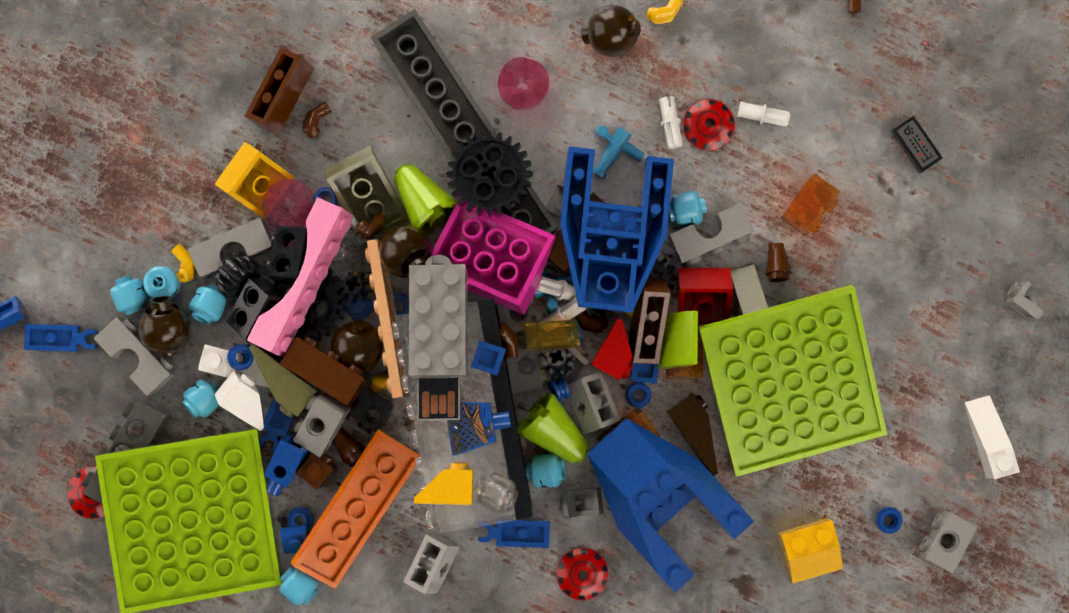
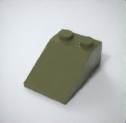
M371 145L325 169L326 179L343 209L354 216L352 224L355 229L362 220L370 224L378 213L386 217L384 228L377 234H384L409 220L396 191Z

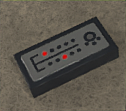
M914 116L891 130V133L919 173L924 172L943 159Z

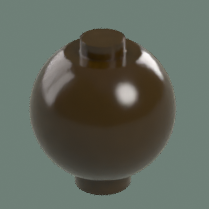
M606 5L599 8L590 17L589 22L583 24L581 28L583 42L586 45L591 44L596 52L606 57H619L629 52L634 47L641 33L639 21L636 20L635 16L628 9L619 5Z
M411 225L397 226L388 231L383 237L379 248L380 260L385 269L392 275L400 278H409V265H425L428 258L432 256L431 241L417 227Z
M170 296L154 297L150 300L151 306L142 313L139 319V337L143 344L151 351L162 356H172L183 348L190 339L192 323L188 313L181 306L173 304Z
M354 320L337 329L332 337L330 350L339 356V362L346 367L353 364L367 372L373 369L380 361L383 353V341L380 340L378 331L372 325L363 320Z

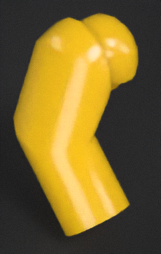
M670 0L666 7H651L647 10L646 17L654 24L670 23L684 2L683 0Z

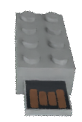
M443 255L429 257L425 265H409V377L412 382H417V421H460V381H468V272L465 264H452L449 258Z

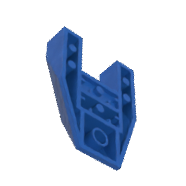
M569 146L565 162L560 227L578 307L632 313L667 237L674 159L654 156L647 157L643 169L640 207L590 201L595 149Z
M627 418L587 453L617 528L675 593L695 575L661 538L657 531L693 498L696 497L733 539H736L754 522L696 457Z

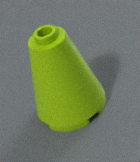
M414 164L401 165L395 171L394 182L411 225L421 229L427 236L435 233L432 230L439 225L442 229L445 227L457 201Z
M552 393L541 397L529 409L531 413L527 420L523 417L517 426V432L520 436L571 464L575 462L580 463L587 457L589 444L557 397Z

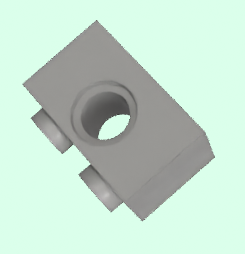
M322 392L318 397L314 395L306 407L309 410L306 418L302 417L294 429L297 434L293 441L318 457H321L329 449L351 409V406L345 405L326 392ZM316 418L323 421L324 427L317 423Z
M943 510L941 514L938 513L932 522L933 530L929 537L926 536L923 539L919 548L921 551L919 556L953 574L978 527L949 511ZM948 533L951 537V543L947 547H943L941 545V537Z

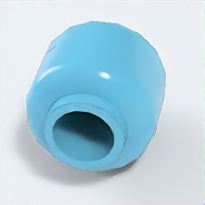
M688 191L672 196V202H670L669 207L672 223L676 222L679 227H686L703 221V213H707L704 197L699 198L696 191Z
M156 266L145 274L143 285L146 293L152 298L170 296L172 299L178 294L181 282L173 269Z
M130 275L115 280L116 286L110 289V295L118 312H125L126 315L146 308L145 304L149 301V296L144 289L141 279H131Z
M209 284L208 287H198L189 304V310L192 312L191 316L195 320L210 325L211 322H218L228 304V300L216 285Z
M200 379L183 393L184 401L182 404L194 418L198 416L206 418L219 407L215 397L219 387L214 381L208 383Z
M553 453L536 454L532 457L530 464L526 465L527 479L531 480L536 488L558 487L561 481L566 478L565 461Z
M290 567L280 578L283 582L279 588L280 593L295 606L300 604L305 606L319 591L317 588L318 580L297 568L294 571Z

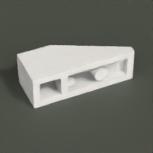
M204 345L198 370L228 378L235 369L231 368L227 362L229 350L212 345ZM237 353L236 360L242 362L243 355ZM255 359L248 369L242 371L235 370L241 375L243 373L250 375L255 379V385L269 388Z
M990 395L964 402L986 478L998 479L1019 473L1020 470L1013 447Z

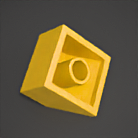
M244 142L215 182V185L265 219L295 177L263 153Z
M468 462L450 463V467H446L414 497V503L472 505L474 502L475 468H469Z
M824 518L777 532L792 584L843 569L840 544L831 519Z

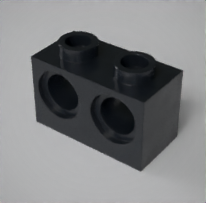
M277 226L276 232L271 238L272 252L266 264L267 276L276 284L293 285L299 276L305 260L307 228ZM295 239L294 244L287 247L289 242ZM290 264L289 269L283 272L284 267Z
M248 278L226 322L243 339L247 340L258 317L273 308L285 295L267 279Z
M364 386L358 395L357 406L350 409L345 419L354 418L359 421L357 426L360 429L371 434L372 431L377 432L378 429L381 430L396 406ZM371 407H376L380 411L381 416L377 422H371L367 417V412Z

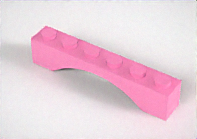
M317 197L306 219L307 250L299 276L283 299L269 311L258 317L247 341L284 358L293 343L298 329L304 323L305 315L310 305L314 302L322 281L328 274V268L334 256L339 252L340 244L346 232L351 227L354 217L352 214L339 206Z

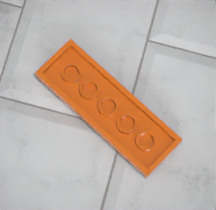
M378 429L290 562L293 567L335 589L422 456Z

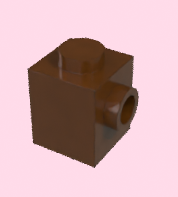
M312 453L296 474L318 490L325 484L337 467L332 464L334 460L326 453L321 457Z

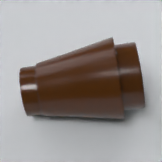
M784 243L769 244L766 276H768L769 282L777 283L790 280L789 274L792 271Z
M343 427L339 429L333 440L343 463L348 464L350 468L354 467L365 447L345 431Z

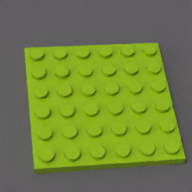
M853 285L698 327L733 472L736 477L887 435L857 294Z
M256 428L95 455L120 613H134L281 585Z

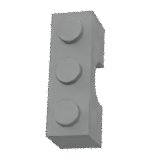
M742 203L715 215L719 225V232L714 238L707 239L700 236L694 224L669 234L668 239L679 264L687 263L689 267L702 261L701 256L710 252L714 256L725 251V245L734 242L737 246L750 240L748 235L752 234L754 229Z
M255 216L242 220V225L232 229L229 226L217 231L218 236L211 239L203 237L194 241V246L188 248V251L199 277L207 279L216 275L219 272L218 267L223 266L225 263L226 250L234 244H241L248 257L252 259L272 251V237L265 221L262 218L256 219Z
M116 317L93 339L111 358H119L125 351L133 350L139 358V365L129 377L146 396H153L176 375L171 370L173 365L164 356L159 357L143 344L136 332L138 327L129 318Z

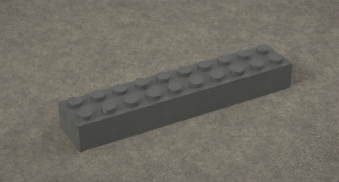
M415 9L371 37L375 47L450 161H456L452 156V151L461 152L459 143L465 146L469 145L467 141L468 136L473 141H476L478 132L482 135V138H486L488 131H491L492 137L496 138V131ZM497 151L491 152L488 155V160L496 162L501 158L502 154ZM477 155V159L483 166L486 176L490 178L497 193L502 194L503 191L497 184L494 174L490 172L483 157ZM472 164L467 166L465 174L474 175L478 171V166ZM505 174L502 176L501 182L503 184H511L515 176ZM532 186L523 188L528 196L522 197L519 195L518 198L521 205L512 203L511 213L506 208H502L503 214L545 232L554 234L558 231L559 227ZM482 187L478 191V196L486 198L491 194L492 189Z

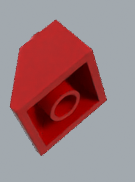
M678 268L676 287L677 312L698 311V327L730 318L733 294L730 268Z
M619 318L613 324L590 364L593 368L616 381H619L621 377L627 378L634 366L630 363L632 353L624 323Z

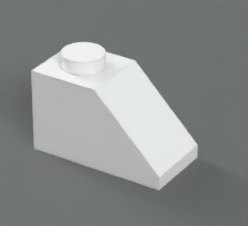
M233 370L215 393L218 405L261 431L264 428L260 394L255 385L256 381L247 373L241 375Z

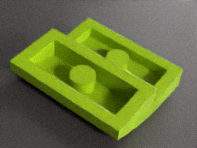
M698 311L667 314L658 369L697 365Z

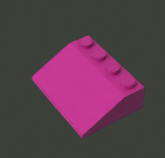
M457 202L432 250V256L443 255L448 257L452 264H465L468 272L469 291L487 299L494 298L496 303L524 315L537 290L556 238L555 235L502 213V216H499L496 210L493 211L491 218L488 217L487 211H483L479 217L476 212L477 208H474L469 213L466 210L468 203L460 207Z

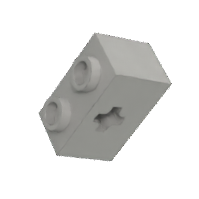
M602 372L584 377L568 385L570 401L584 435L621 421Z
M426 534L405 577L404 583L423 594H438L460 546L439 534Z

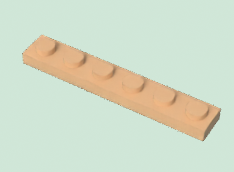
M382 240L367 241L368 248L365 249V256L367 262L371 264L372 274H370L369 280L376 294L374 310L380 319L381 326H378V335L384 343L385 352L382 353L384 366L388 367L389 373L387 389L390 394L392 393V398L410 396L390 272L385 269L380 260L379 248Z

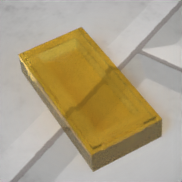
M577 319L524 323L526 351L575 348L580 345Z

